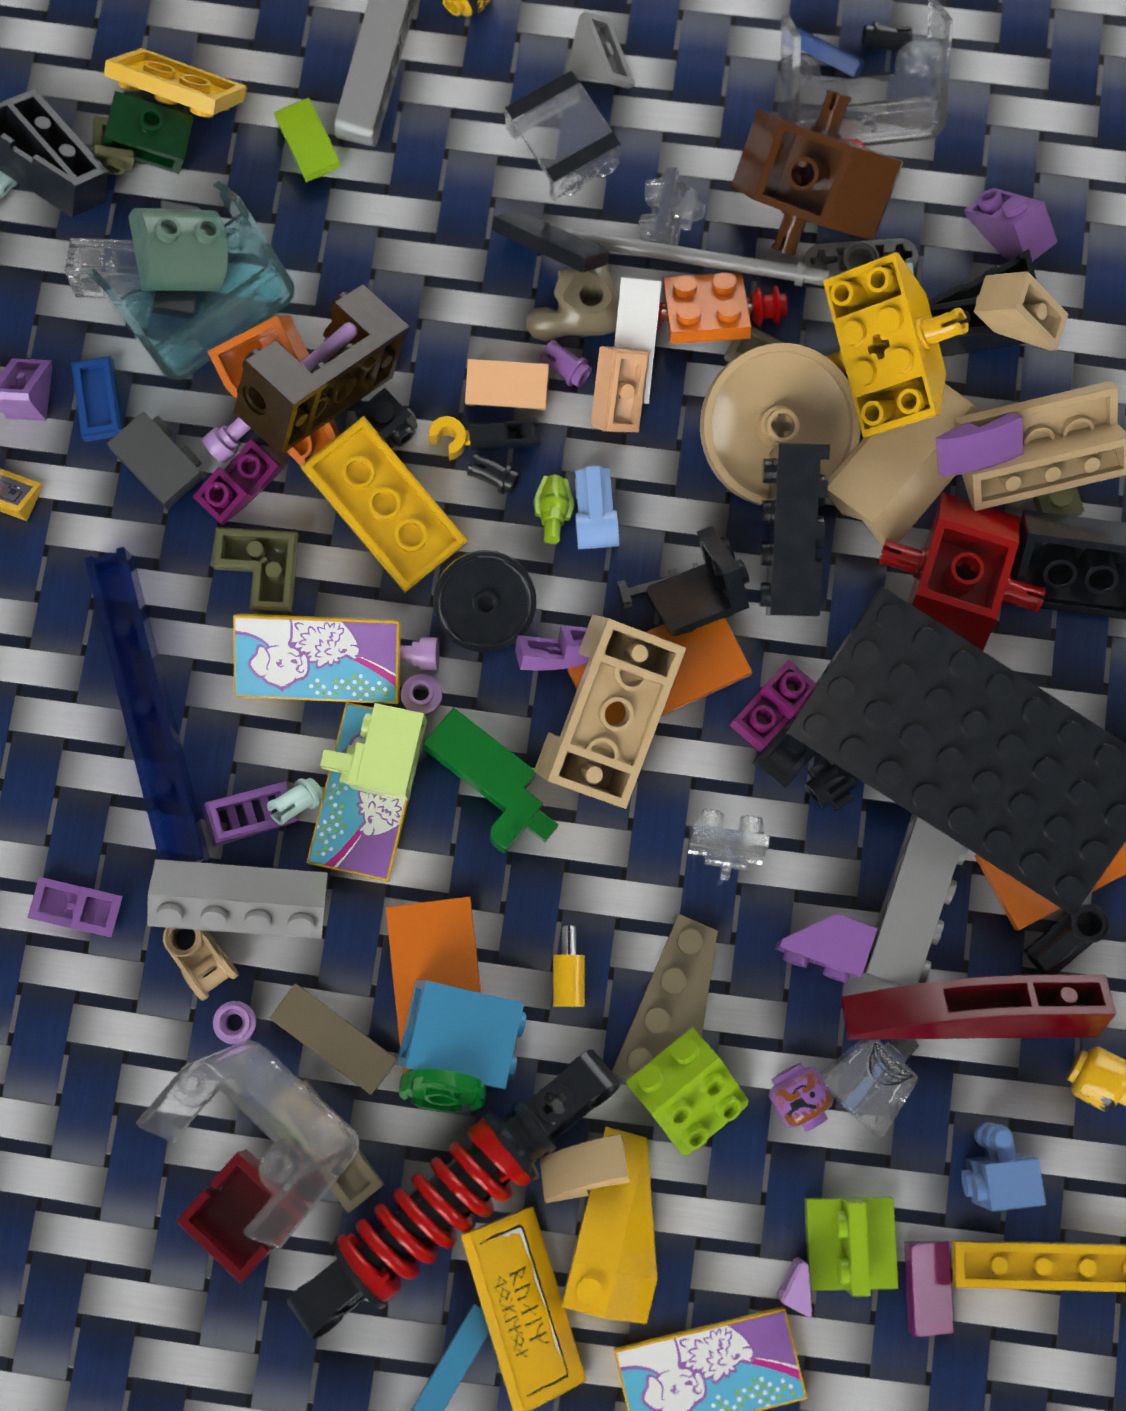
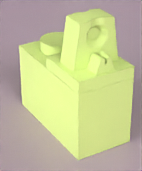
M374 703L372 714H365L361 727V738L366 739L365 744L356 742V746L348 745L346 753L324 749L320 767L324 770L341 773L339 782L348 784L353 790L409 801L427 725L426 716L424 713Z

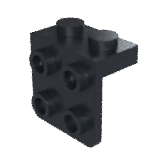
M712 526L697 531L705 564L654 583L647 588V594L651 603L672 636L690 633L696 628L731 617L737 612L750 608L744 586L750 583L747 569L741 559L735 561V555L727 538L721 540Z

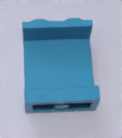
M416 979L396 1065L412 1070L441 1069L455 1071L480 1079L485 1085L506 1089L507 1080H512L516 1071L517 1056L513 1054L516 1039L522 1036L526 1025V1013L522 1012L524 1003Z

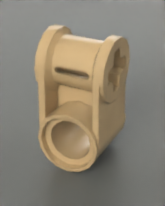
M165 928L163 933L165 948L180 968L189 987L200 1000L204 1001L209 997L208 992L227 978L235 979L239 976L234 964L223 949L217 945L209 931L194 930L196 934L194 945L184 950L177 943V934L180 928ZM216 968V970H214L212 973L204 977L206 974H208L210 971Z

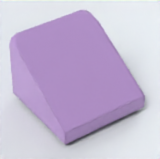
M796 1257V1259H793L777 1292V1297L783 1304L811 1318L809 1265Z

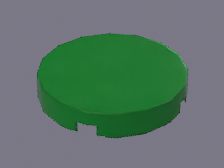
M417 1069L408 1071L401 1076L399 1096L403 1100L411 1096V1103L416 1107L436 1112L456 1113L462 1110V1105L470 1104V1109L476 1111L485 1105L486 1085L480 1079L464 1073L441 1069Z

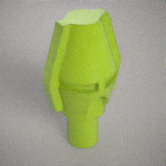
M559 475L544 476L533 500L535 516L540 517L541 523L544 525V542L557 544L560 542V527L564 525V521H569L571 518L574 500L568 479H563Z

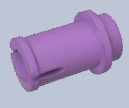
M555 340L550 341L543 350L548 355L541 353L539 361L543 364H549L551 369L566 378L565 382L568 386L575 385L581 387L587 381L592 372V367L588 365L586 358L582 357L579 359Z

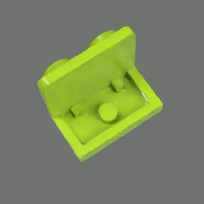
M693 1027L625 1081L683 1156L689 1155L695 1149L702 1147L713 1134L729 1121L734 1120L748 1105L747 1097L720 1057Z

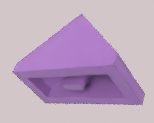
M16 358L10 360L0 374V412L7 419L47 420L52 361Z

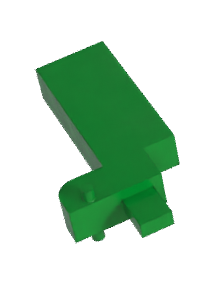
M453 707L423 742V750L503 811L502 815L493 824L490 833L492 845L505 855L526 828L546 843L559 824L541 811L543 802L526 790L536 776L534 769Z

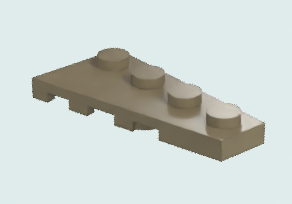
M677 915L612 1069L613 1073L629 1079L691 1027L702 1037L717 930L683 915Z

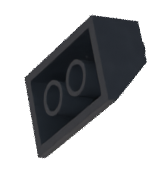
M1023 510L1020 520L1019 545L1011 569V578L1037 587L1046 588L1045 596H1041V599H1044L1041 606L1042 609L1126 619V523Z

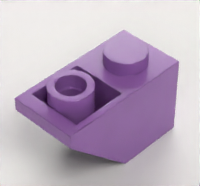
M992 188L981 193L977 200L964 210L966 217L1004 258L1013 260L1019 253L1029 249L1033 262L1057 243L1043 201Z
M835 914L777 941L775 949L784 952L783 960L803 968H807L808 963L811 962L825 968L823 975L847 983L849 977L854 979L862 977L878 928L840 914Z

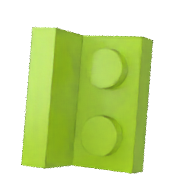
M893 1197L804 1198L810 1291L846 1290L852 1296H871L870 1290L898 1289Z

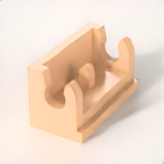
M468 359L465 405L546 410L549 364Z

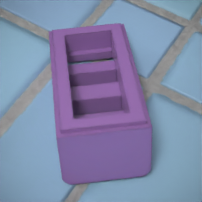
M286 781L204 803L202 810L213 847L297 822V817L294 816L287 823L279 825L271 817L272 811L267 809L268 796L275 795L277 798L289 791ZM256 800L259 801L264 821L257 823L252 801ZM242 805L248 826L240 827L235 810L236 806ZM223 810L226 812L231 829L226 832L223 831L218 812Z

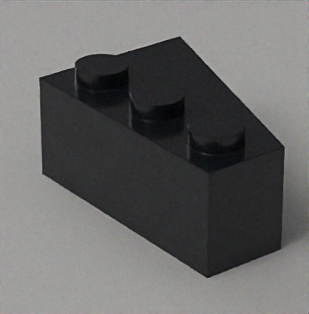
M36 89L0 102V171L70 217L79 215L104 203L108 170Z
M1029 249L1019 253L1016 258L999 267L994 266L986 270L983 275L966 284L961 283L928 300L932 318L953 311V309L958 307L964 311L967 319L955 322L960 324L968 323V332L966 334L957 335L939 342L942 357L1027 344L993 332L974 313V309L986 275L1028 271L1036 279Z

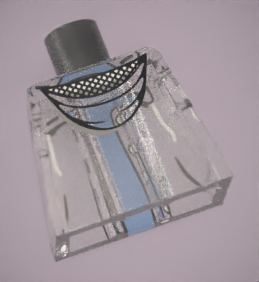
M878 1039L860 1040L823 1069L818 1080L829 1089L833 1098L873 1135L882 1138L887 1133L918 1081L919 1077L904 1063L919 1047V1044L915 1039H889L885 1045Z

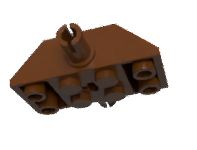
M827 89L816 126L811 125V127L762 109H757L731 187L755 201L781 210V213L784 214L776 239L772 244V249L776 251L782 250L781 253L795 256L806 222H813L826 228L875 240L904 161L841 139L842 135L838 133L852 97ZM807 168H814L813 180L806 175Z

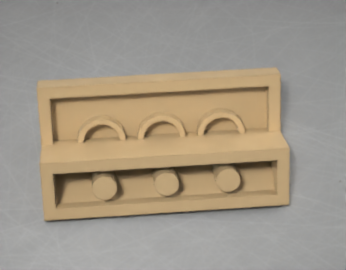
M1112 381L954 418L955 429L966 423L981 427L1010 412L1022 417V455L992 467L962 474L974 511L1126 475V431L1118 425V387Z
M945 384L940 415L872 437L863 438L828 479L827 496L842 515L862 520L882 547L886 539L899 543L956 476L943 477L938 474L936 437L954 429L955 417L979 411L972 402Z

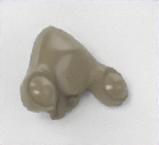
M608 265L583 273L569 266L561 268L558 271L559 278L554 290V296L558 301V309L555 310L548 307L534 308L526 316V329L533 338L543 341L567 335L596 336L616 332L619 293L610 275Z

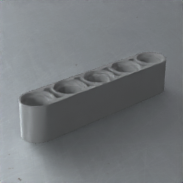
M417 0L368 1L336 115L335 137L337 139L373 147L376 146Z

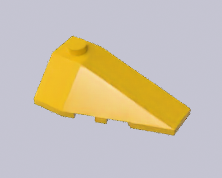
M605 1126L603 1138L622 1135L630 1182L589 1189V1196L587 1197L562 1297V1307L603 1319L647 1324L657 1283L647 1137Z

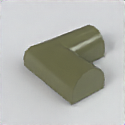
M216 527L212 567L214 570L253 572L250 610L253 613L291 616L293 611L299 533L295 531Z

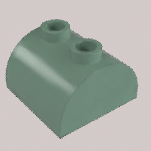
M157 208L132 209L128 217L141 290L220 291L227 272L228 246L224 223L218 212L213 210Z

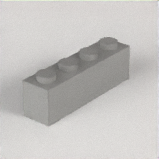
M912 815L875 926L878 929L862 974L894 987L926 982L931 969V961L926 960L931 944L937 945L944 928V921L939 920L943 905L951 903L957 886V881L952 880L956 864L962 865L968 853L966 847L916 815Z
M155 859L148 891L147 926L322 939L328 873Z

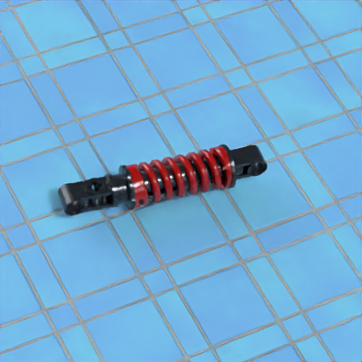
M593 1049L582 1053L574 1059L560 1075L544 1086L525 1104L520 1100L516 1101L512 1105L513 1111L508 1112L505 1117L499 1119L489 1111L483 1114L484 1117L467 1131V1138L472 1145L464 1150L459 1143L453 1142L449 1145L448 1152L454 1160L445 1165L438 1157L432 1159L430 1167L435 1175L427 1181L422 1173H415L411 1178V1182L417 1190L410 1196L402 1188H397L393 1192V1198L402 1209L400 1213L394 1216L383 1203L375 1206L374 1213L384 1225L377 1232L366 1219H360L356 1222L355 1226L364 1240L359 1242L351 1232L348 1236H335L330 1241V1246L336 1260L316 1277L296 1289L286 1301L311 1340H316L332 1330L341 1322L346 1314L364 1299H367L376 1308L383 1309L388 1304L387 1301L400 1291V1276L413 1280L420 1274L419 1261L432 1264L438 1260L439 1250L437 1244L446 1249L456 1245L457 1233L455 1228L464 1233L475 1229L476 1221L473 1212L483 1218L489 1217L494 1212V1204L491 1197L500 1202H507L512 1198L510 1181H513L517 1186H526L532 1180L535 1182L540 1178L535 1166L538 1158H541L545 1152L551 1154L555 1151L557 1147L554 1141L573 1127L592 1109L607 1101L621 1085ZM556 1099L562 1102L565 1109L561 1115L555 1113L551 1105Z

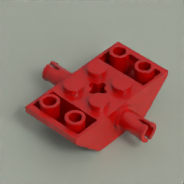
M943 492L938 500L925 547L919 550L886 539L881 550L882 555H880L878 561L880 565L884 564L913 573L912 578H915L908 603L982 651L996 623L1002 602L1038 613L1044 600L1041 599V596L1044 597L1046 593V588L1037 587L1011 578L1010 573L1019 545L1020 516L991 507L974 511L969 500ZM957 570H962V571H964V574H963V578H964V579H961V578L957 575V573H956Z

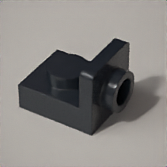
M383 388L355 412L357 420L364 416L391 449L396 445L398 447L405 445L414 436L415 429L418 427L415 413L410 408L405 409L386 388Z

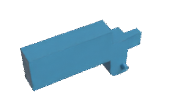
M476 1304L467 1312L410 1411L445 1410L489 1333L483 1309Z

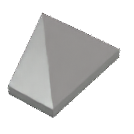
M584 11L579 16L566 72L572 70L575 75L628 89L632 88L635 83L610 18Z

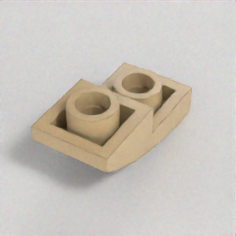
M621 1134L577 1144L539 1158L544 1200L546 1203L589 1196V1189L630 1182Z

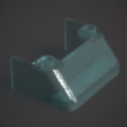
M220 181L213 184L233 217V219L224 224L228 246L226 277L220 291H196L195 312L192 319L152 313L153 296L149 292L133 290L119 298L114 289L95 268L88 272L117 315L157 367L171 379L178 380L190 376L211 361L208 350L265 322L286 307L294 296V283L241 197Z

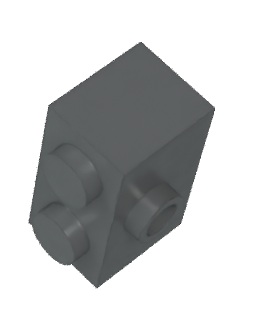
M143 411L114 436L107 445L119 460L168 510L203 479L201 471L198 469L202 462L186 445L180 450L172 442L170 437L174 435V432L158 415L152 420Z

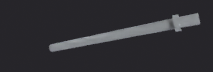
M573 229L571 233L584 240L596 243L598 246L611 252L795 281V286L801 287L803 283L824 286L823 280L829 277L830 271L806 267L807 262L801 261L798 262V265L577 229Z

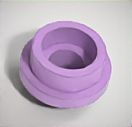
M416 674L408 678L403 684L401 700L407 710L428 715L439 707L442 701V689L438 681L432 676ZM424 687L429 690V695L425 700L419 701L414 698V692L417 688Z
M227 1002L220 1006L214 1015V1032L225 1043H243L255 1031L256 1015L253 1009L244 1002ZM235 1014L239 1015L243 1021L242 1027L237 1031L231 1030L228 1024L230 1017Z

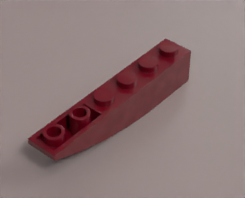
M1106 975L976 977L892 987L847 995L841 999L848 1040L1098 1038L1116 1015Z

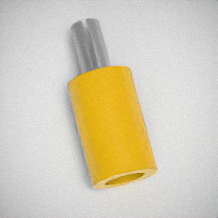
M568 925L562 927V955H553V1007H585V955H576V927L570 925V955H568Z

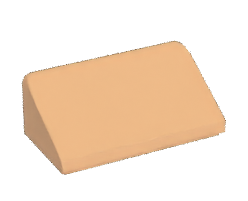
M609 346L600 347L591 415L592 427L602 431L639 432L649 352Z

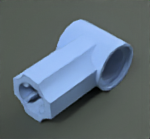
M588 466L575 471V489L578 503V513H576L578 550L619 547L617 511L613 510L610 468Z

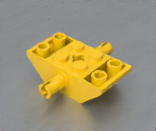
M897 252L823 280L841 350L826 357L836 364L844 375L847 374L863 438L872 437L940 415L947 373L939 342L968 332V323H955L967 319L964 311L958 307L953 309V311L932 318L926 292Z

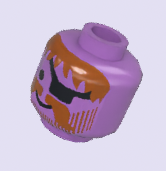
M798 1063L771 1079L774 1086L769 1091V1098L787 1127L794 1128L802 1125L807 1132L828 1120L825 1111L833 1104V1096L816 1068H804L801 1063Z

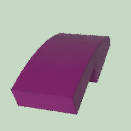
M250 439L225 469L218 467L194 494L193 498L220 524L224 525L254 500L284 467L256 441Z
M788 659L729 726L761 753L796 714L816 683Z

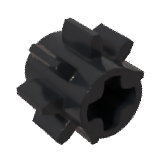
M827 758L807 771L812 779L804 784L805 789L820 809L823 810L831 805L836 812L854 799L853 794L850 792V790L857 786L854 776L835 763L831 765Z

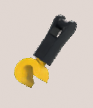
M443 416L436 419L429 428V445H437L444 436L453 437L454 441L448 445L449 461L461 456L465 446H470V451L535 448L541 445L540 439L536 438L535 427L539 423L537 418L527 417L507 421L468 424V430H465L459 420L454 417ZM519 429L520 438L508 439V430Z

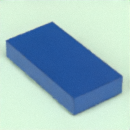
M801 28L791 29L785 40L786 43L852 77H858L865 65L863 63L864 60Z
M111 356L72 362L71 366L82 439L88 442L116 436L124 427L114 360Z

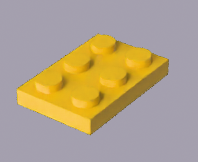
M143 48L108 59L105 64L104 76L118 81L119 87L130 91H147L154 94L155 100L165 104H183L190 107V112L197 116L210 118L245 101L247 86Z

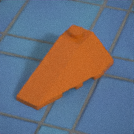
M276 315L207 351L225 388L234 398H237L238 395L237 388L243 372L242 363L252 350L256 348L263 349L276 340L299 362H302L309 355L290 315ZM332 419L286 452L300 466L340 435L335 420Z

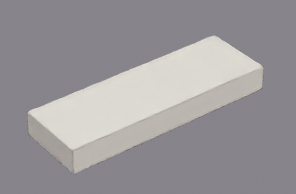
M621 277L614 347L649 352L643 403L649 404L662 280Z

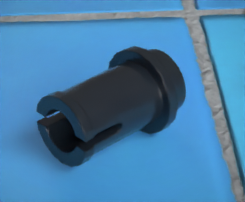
M873 21L871 25L865 24L862 31L861 47L862 49H868L870 54H874L876 50L909 53L913 32H911L912 27L881 26L878 21Z
M479 451L474 454L472 460L486 469L469 463L467 469L468 476L475 477L497 487L500 494L505 492L512 494L516 490L522 473L516 470L515 464L510 463L507 466L483 455Z

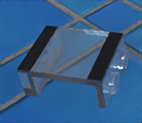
M572 70L505 107L507 130L513 139L521 136L550 180V195L553 200L563 195L571 196L577 193L584 186V183L597 176L605 177L609 175L620 164L621 143Z

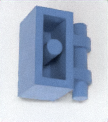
M991 1122L980 1123L975 1129L974 1137L979 1146L985 1148L986 1156L965 1159L967 1170H962L961 1172L965 1196L971 1197L973 1204L990 1211L1046 1205L1039 1159L1015 1153L1013 1136L1008 1127Z

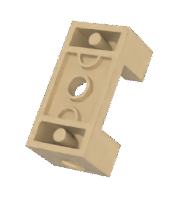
M592 614L578 654L589 657L562 732L560 736L548 732L534 772L548 782L626 809L686 648L612 619ZM613 702H621L626 711L623 721L617 725H609L605 719L606 708Z

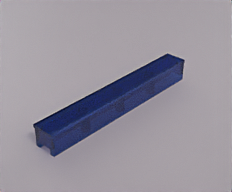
M125 547L116 549V553L98 558L93 556L85 557L84 561L158 858L160 860L211 863L134 556Z

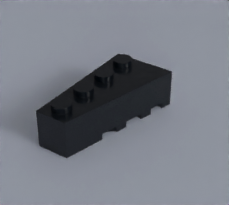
M779 443L770 452L769 459H763L762 483L769 484L768 500H762L761 524L768 525V541H761L760 565L767 566V582H760L759 606L766 607V616H820L823 559L817 558V549L823 548L825 522L823 516H818V508H823L828 490V480L825 479L824 474H820L821 460H829L830 444Z

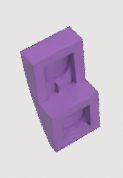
M1010 412L981 427L966 423L936 437L938 474L946 477L974 472L1022 455V417Z
M561 625L558 639L518 635L515 652L520 670H557L587 664L589 657L578 654L587 628Z
M39 877L27 918L112 938L123 896Z

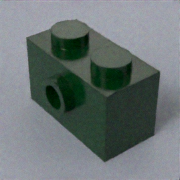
M115 91L102 146L135 151V161L179 174L185 159L194 116L185 114L184 110L174 105L165 104L161 106L146 101L143 96L134 92L127 91L121 93Z

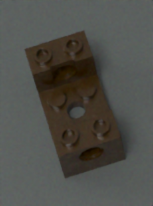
M363 284L350 293H341L331 305L332 313L330 319L332 322L324 331L323 336L326 338L324 341L347 322L353 323L357 327L358 332L348 344L327 361L328 363L325 361L320 362L310 372L276 340L263 349L256 348L252 350L242 363L243 372L237 388L238 395L234 413L280 456L393 378L410 326Z

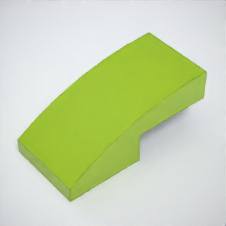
M309 97L273 112L305 182L342 167Z

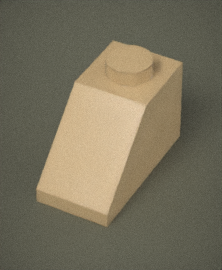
M1028 271L986 275L974 309V313L993 332L1049 351L1057 350L1068 317V313Z

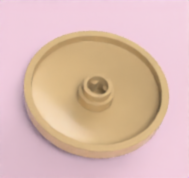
M773 343L759 346L744 352L730 361L718 373L710 385L704 398L700 416L701 443L712 471L732 493L743 500L760 506L762 500H768L769 484L762 483L763 459H769L770 452L779 443L830 444L829 460H821L820 474H824L825 479L828 480L857 447L861 434L849 381L844 373L829 358L818 351L792 343Z

